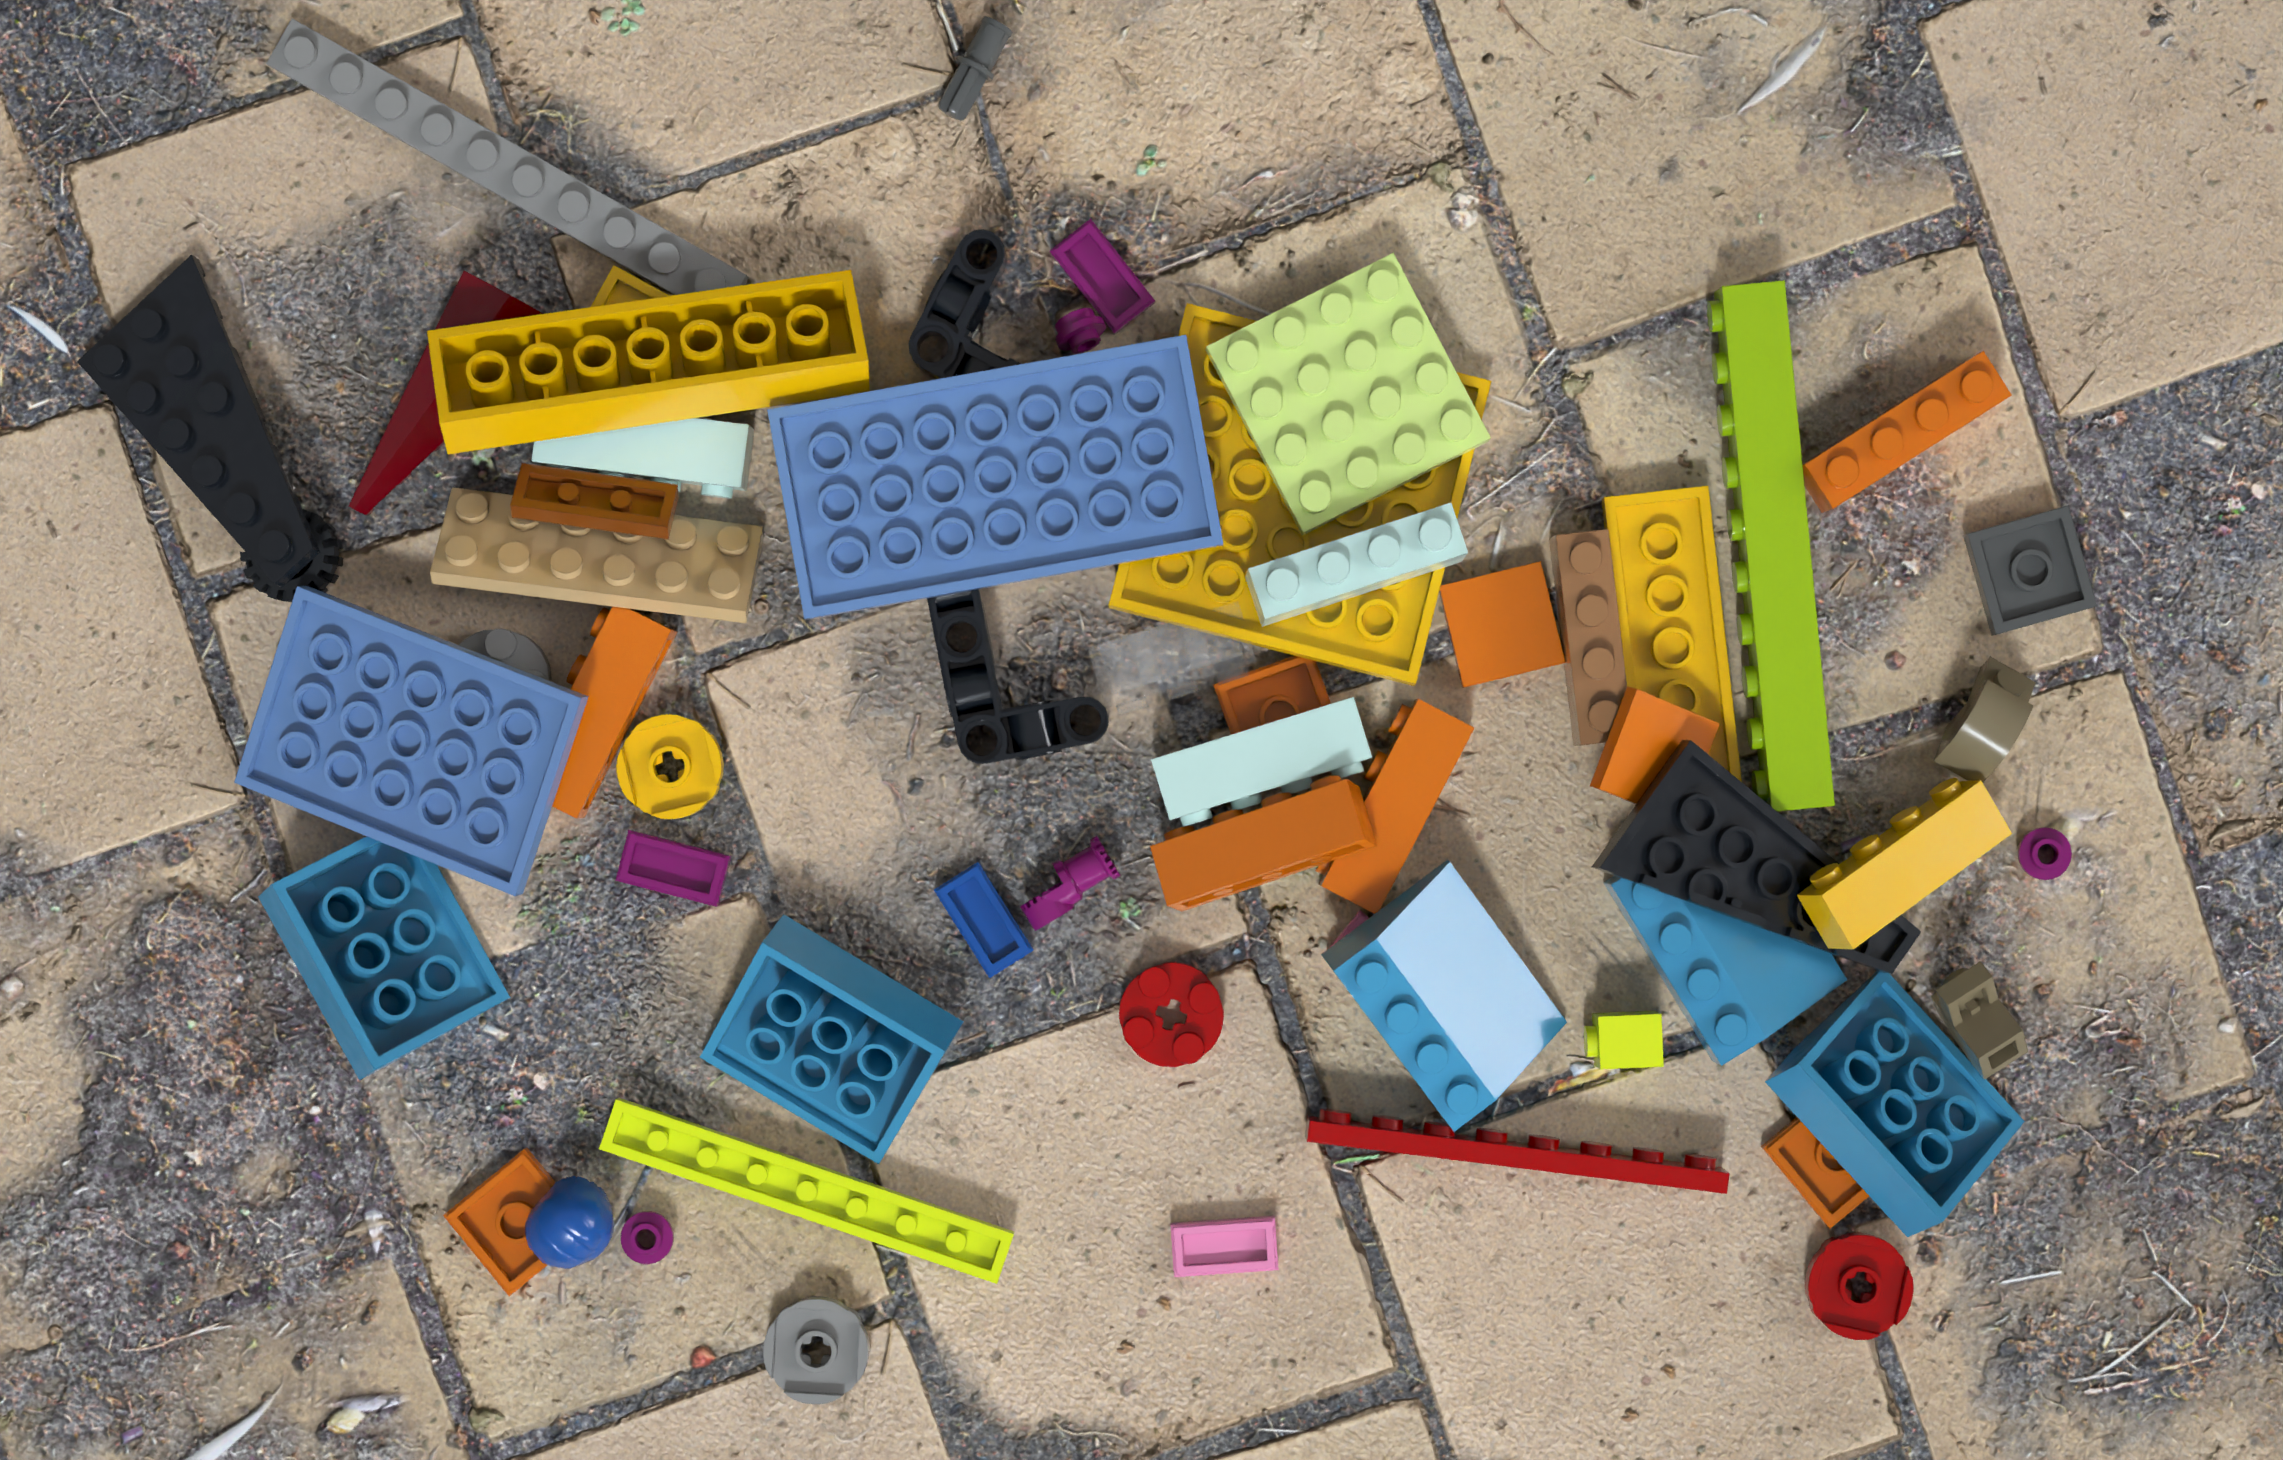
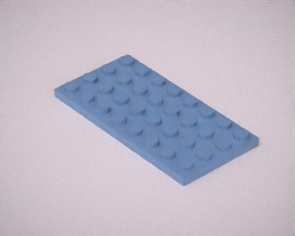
M1186 335L767 409L805 620L1223 546Z

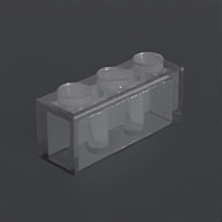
M1238 601L1211 609V611L1244 621ZM1170 622L1087 648L1105 708L1117 707L1119 716L1149 707L1146 697L1167 691L1169 700L1198 692L1197 681L1217 676L1219 685L1247 677L1249 676L1247 666L1257 662L1251 643Z

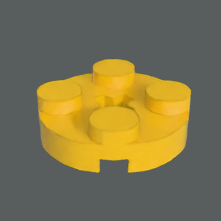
M658 715L639 723L630 732L631 734L625 740L623 748L620 749L617 757V778L626 798L643 812L660 819L684 818L702 810L717 795L724 771L723 756L715 737L700 722L680 715ZM672 751L675 759H683L685 765L684 769L678 771V780L675 782H670L667 775H658L656 771V765L664 762L663 754Z

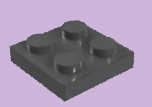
M2069 505L1963 535L1991 636L2097 607Z

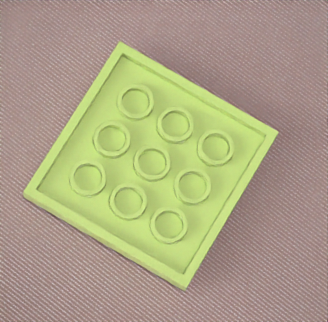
M1394 252L1206 346V352L1302 536L1489 442L1491 439Z

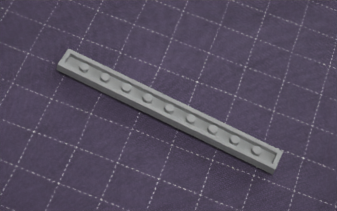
M291 19L266 63L274 70L673 295L745 285L749 278L741 271L294 19Z

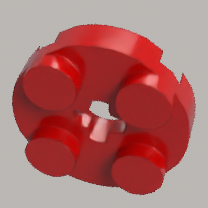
M1164 962L1146 968L1127 985L1119 1008V1021L1125 1041L1139 1057L1149 1063L1162 1067H1179L1195 1063L1201 1059L1217 1042L1224 1020V1010L1216 987L1205 973L1194 966L1181 962ZM1171 999L1181 1002L1179 1006L1180 1011L1187 1014L1184 1023L1176 1022L1172 1029H1166L1162 1027L1163 1018L1156 1015V1010L1158 1006L1167 1007Z
M1852 1232L1826 1239L1821 1244L1820 1249L1813 1255L1806 1271L1805 1293L1811 1312L1832 1332L1848 1339L1870 1340L1880 1336V1333L1887 1331L1894 1324L1897 1325L1906 1316L1913 1299V1277L1903 1257L1890 1243L1872 1234ZM1857 1272H1865V1280L1872 1283V1290L1870 1293L1862 1292L1859 1300L1851 1299V1291L1845 1288L1848 1278H1854Z

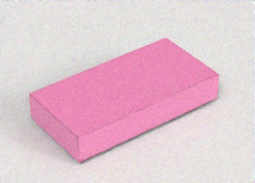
M1275 1216L1170 1223L1174 1277L1279 1270Z

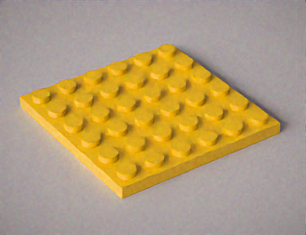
M1186 303L1178 336H1187L1223 546L1119 564L1108 608L1415 686L1445 567L1263 627L1261 626L1245 576L1248 568L1448 503H1452L1456 518H1458L1475 449L1302 536L1206 352V346L1256 322V320ZM1457 372L1482 420L1491 381Z

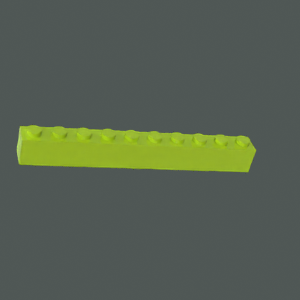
M1785 280L1721 286L1714 292V300L1707 303V319L1710 332H1718L1719 353H1713L1712 372L1715 384L1723 385L1724 405H1718L1717 424L1720 436L1728 437L1729 457H1723L1722 477L1725 489L1732 488L1734 509L1727 511V529L1730 541L1737 540L1739 561L1732 563V581L1735 593H1742L1744 614L1737 615V634L1740 645H1747L1749 666L1742 667V686L1745 697H1752L1754 718L1747 719V738L1750 750L1757 749L1759 770L1752 771V791L1776 811L1835 806Z

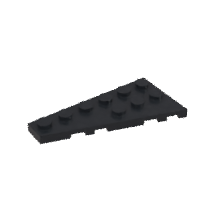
M191 254L77 362L275 585L282 588L318 555L320 550L299 499L292 492L282 467L284 463L277 447L273 445L264 424L266 422L239 354L232 347L221 319H223L217 301L212 298L204 277L206 275L200 260Z
M1682 740L1592 865V868L1883 973L1893 974L1921 933L1917 927L1900 915L1855 949H1829L1797 897V894L1812 884L1810 877L1815 872L1827 865L1838 862L1691 740Z

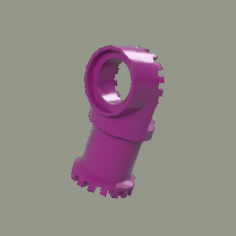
M1095 836L1090 839L1089 847L1064 862L1059 859L1052 862L1062 884L1059 882L1049 888L1048 891L1042 892V897L1040 895L1020 906L1034 931L1073 909L1075 907L1074 904L1083 899L1082 893L1108 877L1115 880L1121 875L1113 861H1111L1110 856L1107 855V851L1102 843Z

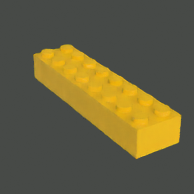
M851 270L427 331L439 423L447 454L820 400L870 391L869 360Z

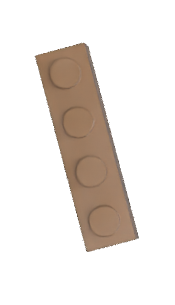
M1609 530L1555 535L1549 539L1561 645L1566 662L1564 663L1573 746L1606 743L1627 689Z

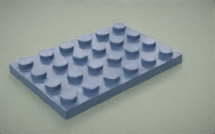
M297 586L234 783L510 895L518 896L524 892L589 696L312 587Z

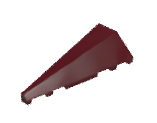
M463 271L435 329L543 313L480 278ZM429 343L348 506L366 516H369L374 511V507L397 485H401L412 475L411 472L444 444L439 423Z

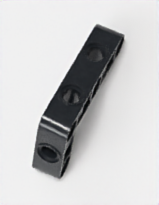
M982 229L974 230L965 235L946 270L937 280L926 302L924 312L911 334L908 344L909 354L921 371L935 379L1021 364L1011 358L1007 360L977 344L972 338L1007 264L1004 245L993 232ZM979 244L990 245L997 251L996 261L987 269L974 268L968 262L970 251ZM938 336L948 343L947 354L938 362H927L920 357V346L928 337Z
M979 589L927 598L951 717H953L959 749L969 761L976 764H989L1010 759H1016L1017 761L1062 752V749L1091 744L1100 740L1105 735L1109 726V715L1106 708L1098 700L1091 697H1077L1056 702L1049 700L1004 709L999 694L994 667V655L984 604L981 600ZM959 623L972 625L977 633L975 646L967 652L954 651L948 642L950 630ZM1082 705L1094 707L1101 717V724L1098 730L1089 736L1077 734L1070 724L1073 711ZM980 725L991 727L997 736L995 749L986 756L975 754L968 745L970 732Z

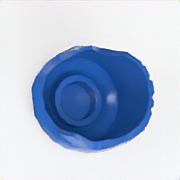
M579 1176L566 1177L557 1181L536 1203L525 1222L527 1244L542 1263L563 1269H571L594 1260L605 1250L614 1232L613 1212L606 1193L594 1182H589L588 1179Z

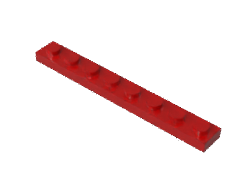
M1320 1109L1319 1117L1307 1116L1305 1138L1307 1142L1723 1194H1727L1730 1173L1724 1168L1716 1166L1717 1158L1705 1155L1685 1154L1684 1162L1664 1160V1151L1633 1147L1632 1156L1612 1154V1145L1593 1141H1581L1580 1149L1559 1147L1560 1139L1556 1137L1529 1134L1528 1143L1508 1141V1132L1488 1128H1477L1476 1136L1455 1134L1447 1123L1426 1121L1424 1122V1130L1403 1128L1404 1119L1391 1116L1372 1115L1371 1123L1351 1121V1112L1335 1109Z

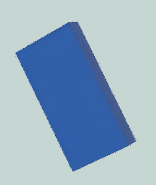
M979 861L934 889L989 978L1034 951L1031 943Z

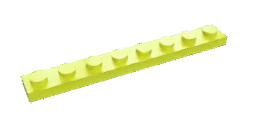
M622 1098L615 1100L599 1147L600 1150L995 1284L998 1283L1015 1231Z

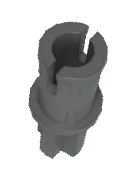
M983 17L981 25L964 56H957L955 61L959 66L938 103V108L947 116L960 121L965 120L986 80H993L994 74L991 71L1008 38L1013 34L1008 27L990 17Z

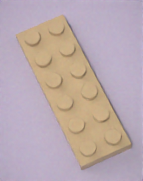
M453 487L451 489L430 570L432 584L747 623L764 539L763 526L674 515L669 539L512 518L510 504L513 495Z

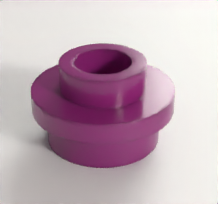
M1081 308L1072 311L1059 319L1055 324V329L1058 333L1055 341L1060 350H1071L1074 354L1087 352L1100 343V336L1106 329L1105 322L1102 317L1095 316L1091 308Z
M2041 827L2031 830L2022 838L2018 847L2020 866L2029 876L2036 879L2050 880L2059 877L2067 870L2072 858V850L2068 839L2061 832L2052 828ZM2044 844H2049L2054 850V857L2047 864L2042 863L2038 858V850Z
M642 1211L633 1215L627 1220L621 1231V1245L624 1252L630 1259L640 1264H653L662 1260L670 1252L674 1242V1232L670 1222L663 1215L653 1211ZM642 1229L651 1230L656 1237L655 1245L649 1248L640 1245L637 1239L638 1232Z

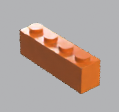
M1982 351L1963 361L1803 463L1804 486L1821 513L1832 510L2012 396L1985 352Z
M604 607L600 611L590 631V636L596 638L587 657L582 654L577 657L566 680L567 683L572 685L571 690L589 697L552 807L576 819L585 818L678 631L634 609L612 607L609 610Z
M1415 699L1411 707L1403 703L1401 704L1388 729V732L1396 736L1387 754L1378 750L1364 775L1365 779L1371 781L1363 800L1377 846L1317 866L1315 871L1323 875L1319 882L1320 886L1374 914L1381 909L1467 744L1474 727L1420 699Z
M1339 775L1329 776L1311 783V791L1294 797H1292L1290 792L1279 793L1261 801L1262 808L1245 814H1243L1242 809L1230 810L1212 818L1213 825L1195 830L1194 826H1185L1165 833V841L1152 845L1150 848L1167 906L1183 912L1377 846L1360 787L1348 779L1341 780Z

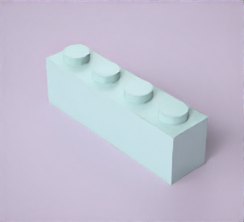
M691 418L534 442L532 462L540 466L596 472L598 474L626 478H644L655 482L677 484L678 492L681 490V483L702 486L701 495L732 499L733 490L747 491L754 429L748 424Z
M1448 503L1248 568L1245 578L1261 626L1263 627L1460 563L1468 554V550L1452 503Z
M1354 697L1163 755L1151 759L1169 820L1180 817L1184 827L1213 818L1210 808L1227 802L1231 803L1232 810H1240L1259 804L1262 801L1260 792L1280 786L1282 793L1290 792L1292 794L1311 788V777L1331 771L1332 776L1339 775L1343 778L1362 772L1364 770L1361 761L1372 758Z

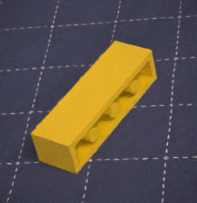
M1950 778L1941 782L1930 790L1929 795L1931 799L1920 807L1912 806L1897 813L1889 821L1892 825L1891 828L1879 836L1874 834L1860 840L1850 848L1852 856L1839 865L1838 863L1827 865L1810 877L1812 884L1797 894V897L1829 949H1855L2012 834L1981 780L1958 781L1957 778Z

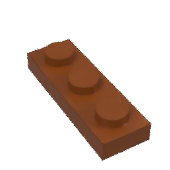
M521 463L510 507L512 518L669 539L679 493L677 484Z

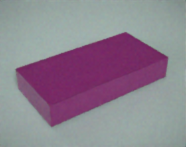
M1091 219L1050 250L1052 257L1097 314L1103 318L1105 324L1114 335L1155 304L1151 294Z
M628 830L615 881L718 907L732 856Z

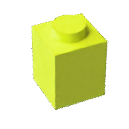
M1655 1010L1592 1013V1026H1584L1585 1056L1594 1057V1066L1600 1070L1664 1067L1661 1013Z

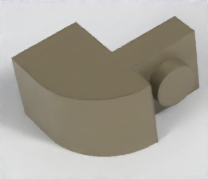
M1990 656L1978 672L1967 703L1947 725L1934 762L1967 781L1981 780L1984 783L2003 761L2025 726L2033 708V705L2028 702L2036 682Z
M1981 961L1969 969L1961 968L1951 973L1943 981L1942 986L1936 989V993L1930 996L1945 1026L1984 1080L2028 1052L2022 1028L1998 999L1993 976Z

